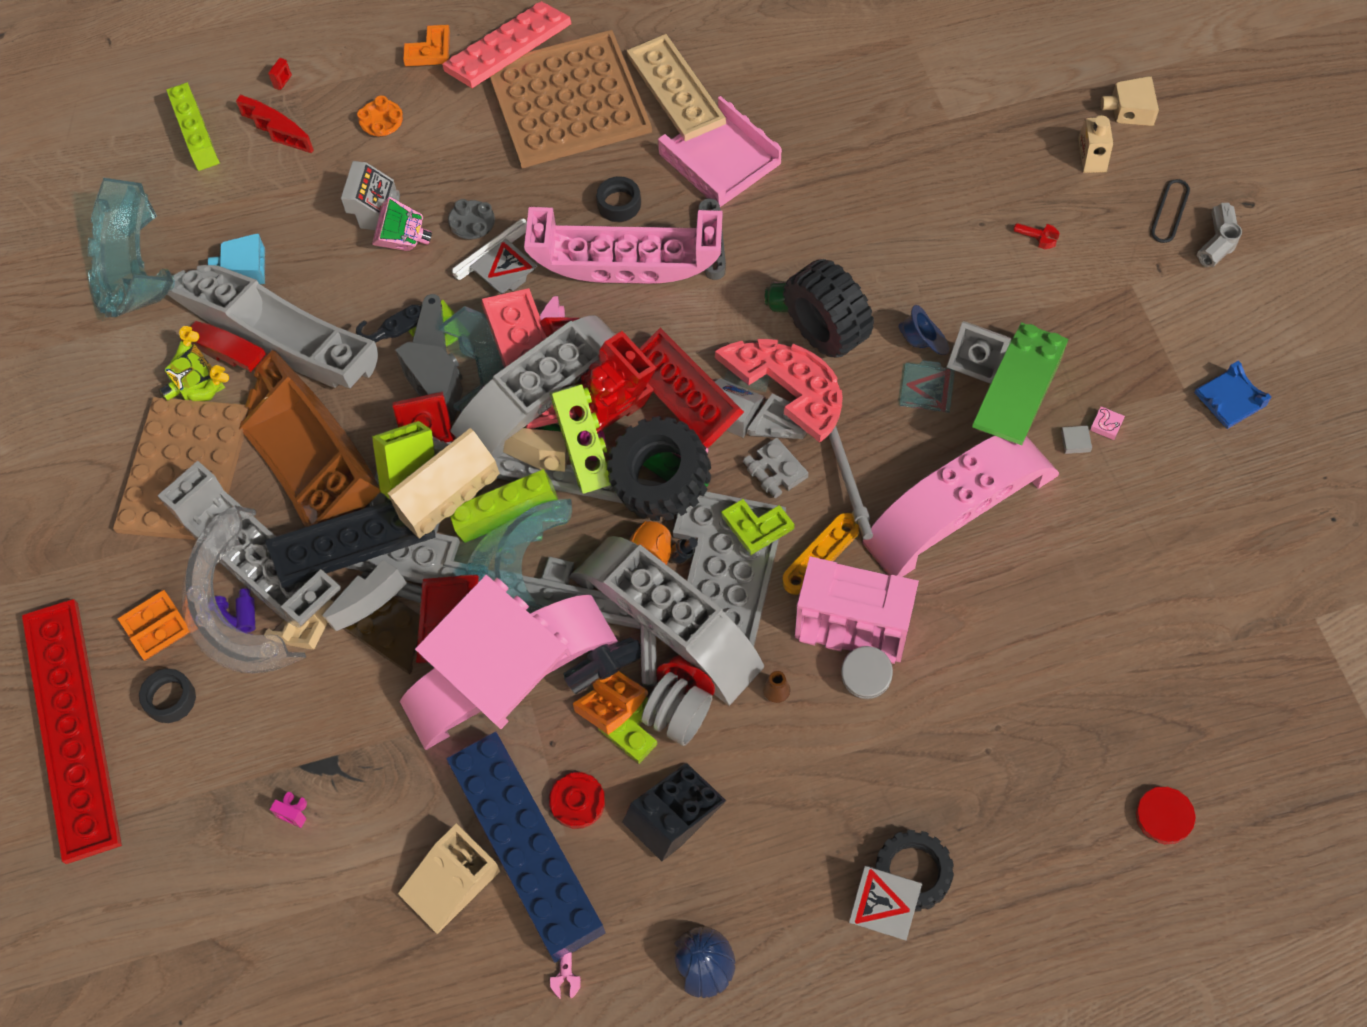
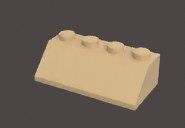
M469 428L388 492V495L400 520L420 539L423 535L430 533L444 518L451 516L464 502L471 500L485 485L491 484L500 473L492 455L476 433Z

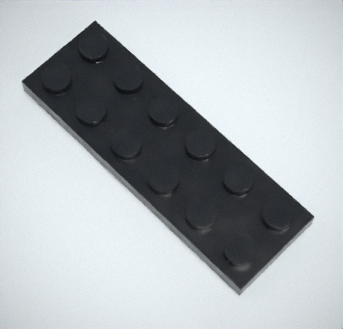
M390 500L265 540V544L280 584L284 588L311 579L319 570H323L327 574L436 538L433 529L430 533L423 535L419 539L400 520Z

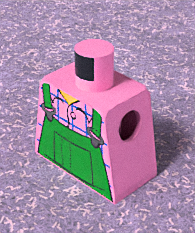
M389 197L382 203L372 245L410 251L416 246L417 241L428 245L431 240L432 231L421 228L422 214Z

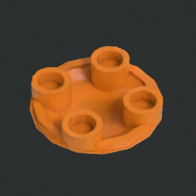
M382 95L377 96L374 101L366 104L357 113L359 125L363 131L378 137L395 132L403 121V113L398 104Z

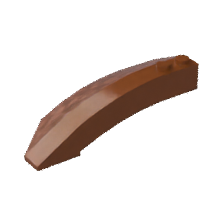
M272 349L256 367L254 376L257 378L255 389H250L245 406V408L249 409L248 414L241 421L239 430L243 429V434L271 468L292 501L305 528L364 509L380 493L379 484L351 439L329 410L280 355Z

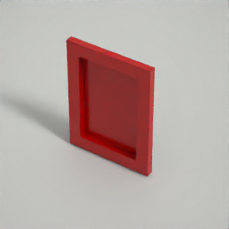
M478 575L423 579L417 646L478 584ZM417 652L416 663H429Z

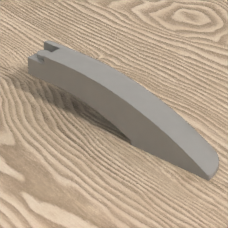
M215 265L197 266V270H191L187 273L183 270L159 285L160 290L211 325L264 349L265 356L273 349L292 370L336 388L338 385H342L350 389L361 376L369 378L376 367L378 352L374 341L327 323L277 296L260 285L257 280L224 267Z

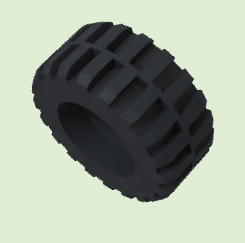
M817 259L786 281L783 295L785 296L784 302L788 307V313L793 318L796 328H799L801 331V335L810 342L809 344L812 347L817 348L820 353L826 354L828 357H843L868 339L872 333L874 317L871 316L872 309L867 303L868 299L860 290L861 287L858 283H855L852 276L845 272L839 264L835 265L831 260Z
M660 416L652 417V421H646V419L638 421L639 425L635 427L630 425L625 429L627 433L624 436L619 435L615 440L616 448L612 447L609 452L612 460H608L607 470L609 472L608 479L613 490L627 509L635 512L637 516L643 519L648 516L651 521H659L660 517H664L667 521L674 519V515L677 513L680 516L688 513L686 509L690 506L694 508L699 503L697 498L705 495L708 490L705 483L708 484L711 480L709 472L711 462L698 435L686 423L682 421L677 423L676 419L666 417L665 420H662ZM661 452H673L681 456L679 469L667 482L656 486H646L638 482L642 465L653 455Z

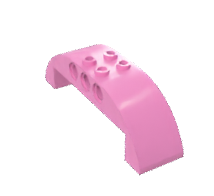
M529 207L524 248L542 266L560 275L577 280L601 283L647 284L675 282L701 273L718 259L721 254L722 211L698 210L697 228L556 226L553 208Z
M993 436L941 467L908 490L872 526L873 537L869 540L863 539L862 543L888 575L903 577L915 569L920 553L1030 482L1039 489L1056 478L1059 472L1027 436L1023 445Z
M580 595L564 599L531 613L533 617L539 614L549 624L546 629L553 635L558 632L569 642L566 647L571 652V655L568 657L565 654L547 674L589 650L593 651L602 645L608 644V646H611L618 642L592 595ZM436 668L418 680L400 700L425 750L450 737L447 730L481 712Z

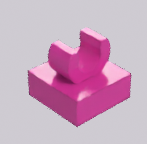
M287 792L283 798V803L275 800L270 811L277 818L302 828L307 819L302 813L307 806V801L301 797L296 805H291L294 795L291 792Z

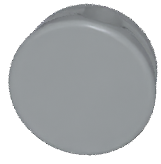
M872 646L858 647L852 650L844 659L842 664V681L852 695L861 699H873L882 695L890 686L893 675L892 664L888 656L880 649Z

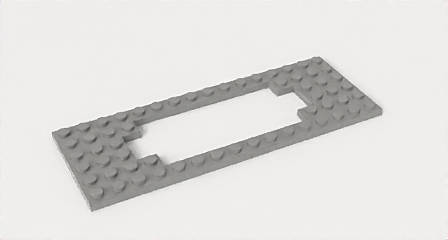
M506 453L495 459L500 473L496 477L497 479L514 482L541 470ZM567 464L565 472L545 470L555 490L623 503L613 490L612 485L584 494L581 493L572 465ZM376 472L375 479L379 484L378 473ZM638 478V482L646 486L663 484ZM380 492L365 508L390 501V499ZM706 492L703 497L699 496L697 498L699 503L694 508L690 506L686 509L688 513L682 516L677 513L673 537L687 540L693 537L697 540L698 545L695 548L687 581L721 607L723 612L737 625L754 647L779 539L750 555L721 516L723 510L742 500V498ZM744 499L757 518L777 507V505ZM781 506L786 513V507ZM440 522L434 528L436 538L345 567L372 572L383 560L397 568L405 580L421 584L423 579L460 575H478L479 583L487 575L493 581L499 578L509 588L506 593L513 599L517 595L528 606L544 608L575 596L592 595L606 622L640 629V623L600 591L455 562L454 559L460 544L459 538L438 534Z

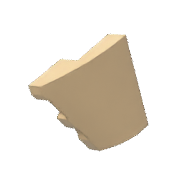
M330 599L300 628L284 620L274 631L268 628L264 635L268 639L290 646L315 649L328 623L322 615L334 602Z

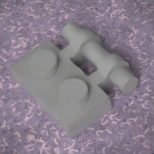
M778 438L757 450L759 461H755L751 455H748L743 460V463L748 467L747 471L752 477L756 476L762 483L761 487L765 492H770L774 498L782 494V490L778 486L782 484L789 491L807 479L809 474ZM768 468L774 476L769 477L764 470Z

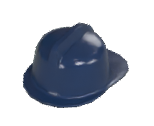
M914 305L911 309V315L898 325L904 338L913 347H930L940 355H947L949 353V345L944 334L930 320L923 308L919 305Z

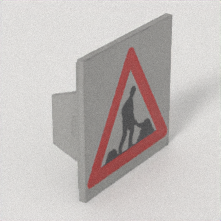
M505 238L470 267L495 290L503 294L509 289L512 291L516 290L526 282L527 275L537 265Z
M865 866L849 923L907 940L922 883Z

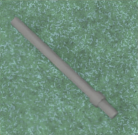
M835 426L829 434V438L853 507L852 515L854 521L859 525L863 539L869 540L873 537L869 524L870 516L867 508L863 507L837 427Z

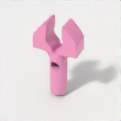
M568 953L560 958V973L556 977H550V987L559 999H561L560 986L565 978L571 984L570 998H573L581 987L580 976L575 977L572 974V953Z

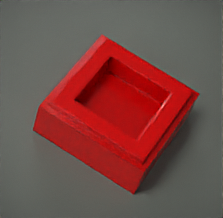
M279 58L268 72L273 87L280 91L292 76L287 60Z

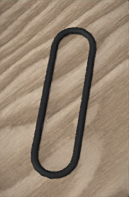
M1172 180L1166 186L1151 229L1152 237L1158 242L1167 243L1175 237L1190 193L1189 185L1183 180ZM1173 183H1181L1186 187V193L1172 235L1168 239H1160L1155 235V229L1169 188Z

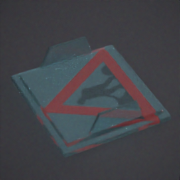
M922 360L919 365L906 363L900 406L950 413L955 370L942 368L939 362Z

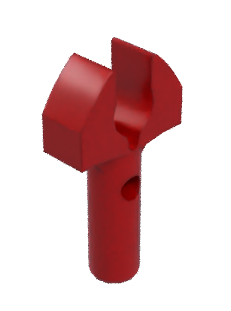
M1016 223L1013 228L1016 233L1036 238L1039 242L1038 247L1042 249L1055 247L1060 235L1059 231L1050 224H1046V227L1040 230L1020 223Z

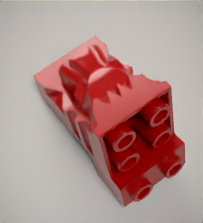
M621 331L603 343L599 349L598 360L588 367L589 371L581 376L582 380L577 383L582 384L583 389L588 388L592 402L588 403L590 412H595L599 428H596L598 434L625 415L628 417L645 406L654 391L648 382L657 368L631 339ZM578 405L573 406L574 412L581 417V407Z

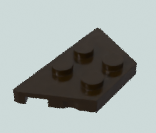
M392 597L382 607L367 617L343 628L409 675L411 674L414 654L417 652L415 649L418 644L420 615Z

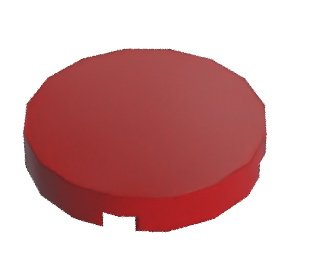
M571 772L553 785L549 794V806L554 818L561 825L571 829H581L594 824L601 817L605 808V793L601 784L592 775L584 772Z
M1155 787L1147 791L1140 799L1136 809L1137 824L1143 834L1164 845L1176 844L1184 840L1195 825L1196 815L1194 806L1187 796L1179 790L1170 787Z

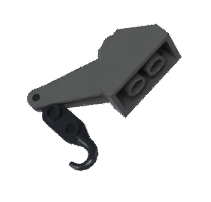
M436 294L427 295L422 305L408 306L387 318L380 328L371 335H365L362 332L367 322L363 320L356 327V334L375 343L382 339L399 337L416 327L413 342H407L395 349L404 376L419 396L443 392L450 422L455 420L463 392L460 381L463 377L457 368L459 366L457 359L452 353L448 354L446 350L440 297Z

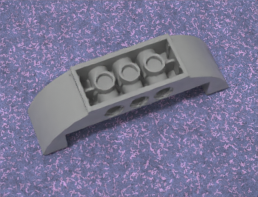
M595 315L568 322L494 375L493 379L464 408L450 432L457 439L471 428L495 460L503 454L504 444L507 439L553 406L549 393L580 382L582 380L581 376L589 371L588 367L598 360L599 349L603 343L616 334L600 317Z
M617 536L608 537L570 575V578L582 588L592 590L596 587L690 664L703 671L714 684V694L728 706L733 703L764 668V664L753 645L737 625L723 612V609L642 545H637Z

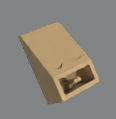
M456 823L432 847L398 895L438 934L500 872V869L496 862Z

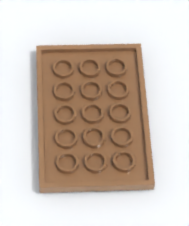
M153 397L114 523V531L121 534L196 540L164 505L158 495L197 461L215 475L223 490L229 494L245 436L243 429L239 430L241 421L248 414L249 409L245 408L246 405L170 399L167 401L166 398Z

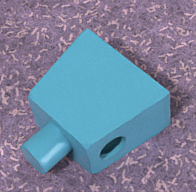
M259 234L225 241L221 244V256L208 258V265L224 267L253 278L259 284H265V247Z

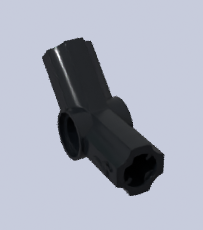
M632 637L608 646V644L602 645L587 655V659L564 672V679L574 694H577L599 679L604 680L617 673L622 667L638 661L641 658V645L638 640H634Z

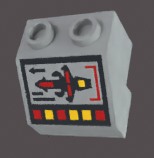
M353 161L341 200L346 213L356 215L360 228L376 230L382 203L389 197L399 202L400 192L396 189L394 180L367 162Z

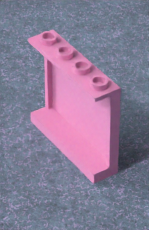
M720 96L718 97V108L726 118L725 125L688 141H684L680 134L673 139L664 134L658 139L659 154L708 199L716 200L721 207L781 164L782 151L777 142L769 139L762 129L753 125L746 115H742L731 102H727Z
M485 575L415 650L495 725L502 729L509 722L506 717L565 654L569 657L571 652L566 647L569 642L560 633L556 632L553 635L546 628L549 624L539 614L533 617L528 613L526 609L529 606L519 596L516 595L513 599L507 594L506 591L509 588L499 578L493 581L489 576Z

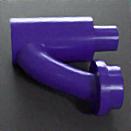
M243 588L239 590V597L235 600L236 617L227 612L229 603L225 597L215 596L210 599L208 609L215 611L227 626L237 629L238 632L242 633L252 632L256 629L254 598L250 597L249 589Z

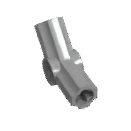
M1220 203L1212 208L1215 236L1197 253L1200 263L1206 268L1214 267L1227 254L1232 253L1242 235V229L1237 224L1234 206H1231L1230 203Z

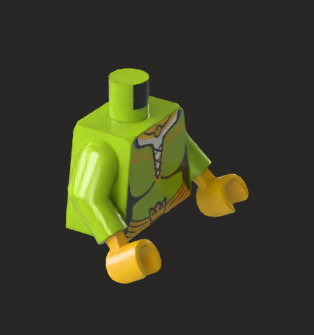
M183 326L179 331V336L184 341L180 342L176 354L165 368V372L171 382L159 390L167 401L181 394L184 400L210 401L216 392L225 388L223 383L229 380V376L223 373L225 371L224 367L218 365L212 367L196 345L192 346L191 342H196L199 339V334L192 331V327Z

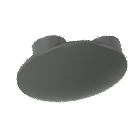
M460 199L456 201L455 207L448 216V224L451 231L464 239H477L485 236L491 231L495 222L491 205L487 202L476 200L467 201Z

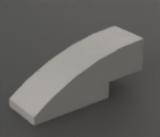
M382 560L366 579L357 576L322 616L335 631L341 630L382 607L407 582L397 568Z

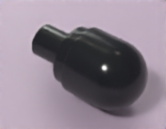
M691 537L688 540L681 539L671 546L670 560L673 563L681 564L691 558L694 548L698 545L697 540Z

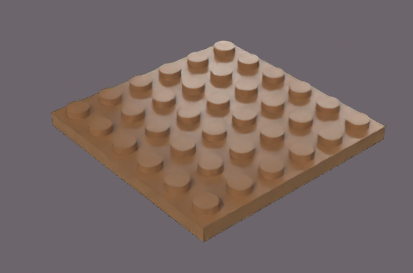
M612 30L528 52L489 77L521 168L652 133L651 123Z

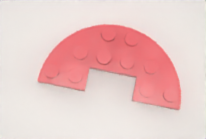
M758 339L756 343L746 344L743 341H739L715 351V359L747 385L752 384L767 374L794 395L797 399L784 407V414L819 443L836 426L842 408V390L839 388L837 376L833 370L811 351L795 344L792 347L778 344V340Z

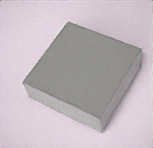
M1088 426L1062 427L1061 435L1065 454L1091 452L1092 444Z
M548 557L541 579L568 585L570 575L574 569V562Z

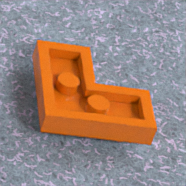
M449 25L427 26L426 42L404 43L403 60L405 66L438 65L449 60Z

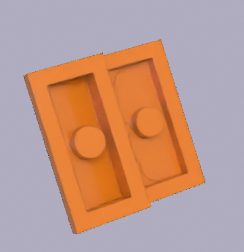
M165 590L118 618L144 661L192 632Z
M618 671L604 680L599 679L593 683L594 690L575 701L573 707L577 714L609 735L638 709L648 695V691Z

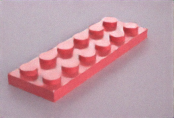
M542 1L536 3L533 7L503 24L500 28L468 46L459 54L452 56L442 64L444 72L473 88L571 25L570 16Z
M529 288L482 299V307L504 368L547 338L540 324L541 318ZM550 407L527 424L526 428L534 429L558 423L554 407ZM571 408L569 411V415L571 419H574L576 417V413Z

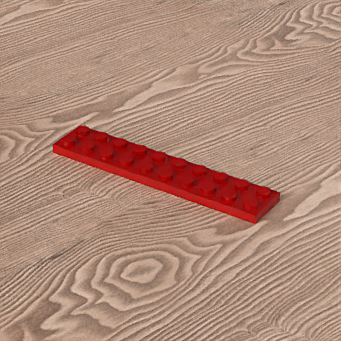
M75 599L22 615L61 859L65 864L122 846L79 606Z

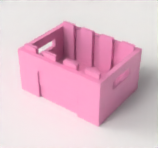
M810 557L797 604L795 638L799 639V642L810 645L819 643L826 645L828 649L840 652L842 649L852 651L858 647L872 646L883 651L892 664H895V661L901 662L919 581Z

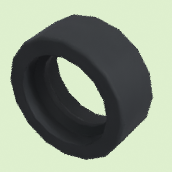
M620 176L608 178L597 189V206L600 214L605 219L612 222H624L635 217L641 208L640 189L632 179ZM617 192H624L632 196V200L623 206H612L605 202L608 196Z
M166 668L154 672L142 683L139 691L140 705L152 719L160 723L169 724L181 720L192 710L196 700L194 686L185 674L176 669ZM171 682L181 685L183 693L177 704L164 710L155 708L152 700L154 694L161 686Z

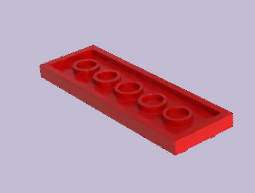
M661 327L639 348L657 368L648 382L654 389L653 392L680 421L686 423L690 429L695 431L707 449L744 413Z

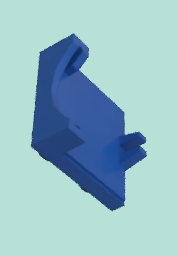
M1239 360L1231 364L1227 372L1200 386L1194 392L1226 429L1263 409L1271 399L1269 393L1257 389L1250 382Z

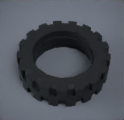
M907 830V833L899 832L884 843L878 853L875 869L890 873L891 860L895 854L903 849L915 848L929 854L937 864L938 878L931 889L924 893H919L914 911L919 912L925 908L927 910L931 909L935 904L943 900L953 881L954 864L953 860L949 857V850L946 846L943 847L940 844L941 841L937 837L932 838L928 836L929 833L924 831L916 833L915 830Z

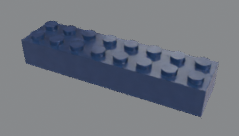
M497 732L446 758L554 963L558 962L564 955L573 953L606 934L602 922Z

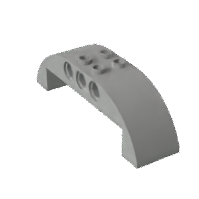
M199 461L194 463L158 495L170 512L214 558L269 608L291 625L300 628L341 589L323 570H319L311 579L282 588L265 544V540L276 536L227 494L215 475Z

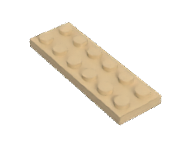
M667 34L627 50L629 60L684 141H688L726 124L725 116Z

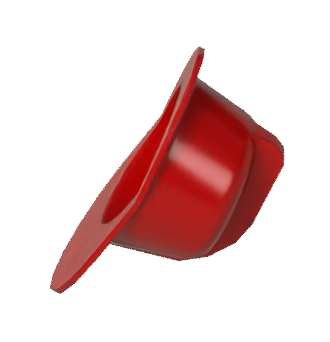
M680 655L675 656L668 663H664L657 668L656 677L658 682L667 673L672 672L678 676V681L680 679L687 681L686 693L694 686L699 687L712 696L715 692L712 680L703 671L694 667Z

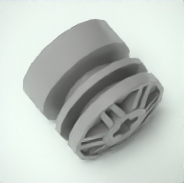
M669 672L652 691L643 711L642 723L647 726L654 724V730L662 731L669 724L667 737L685 746L691 741L702 725L710 708L712 695L697 686L692 687L686 693L687 681L684 679L678 681V676Z

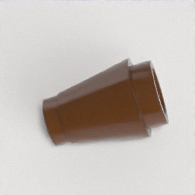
M781 671L772 672L763 687L765 697L771 702H783L790 695V685Z

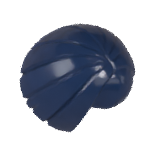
M695 927L683 933L674 943L678 947L675 951L674 960L679 973L685 977V992L697 998L700 996L702 998L716 996L717 993H721L727 988L735 972V955L729 941L720 932L710 927Z

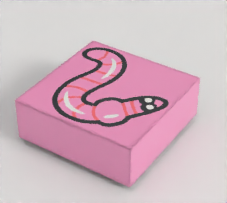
M1100 407L1090 431L1114 440L1125 416Z

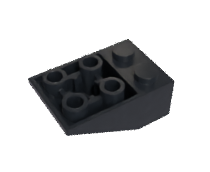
M685 763L631 802L622 823L657 858L663 861L678 850L726 802V799L688 763Z

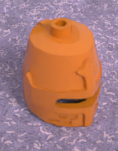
M644 521L632 534L630 541L637 545H642L667 565L671 554L670 531L658 522Z

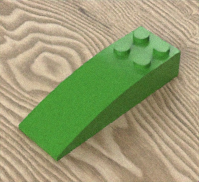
M1021 322L994 376L972 427L1023 445L1059 367L1069 339L1057 333H1050L1039 329L1032 324Z

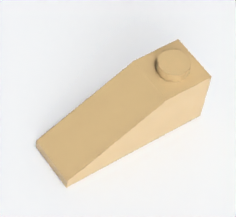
M522 428L505 441L503 453L541 470L565 472L569 457L562 432Z

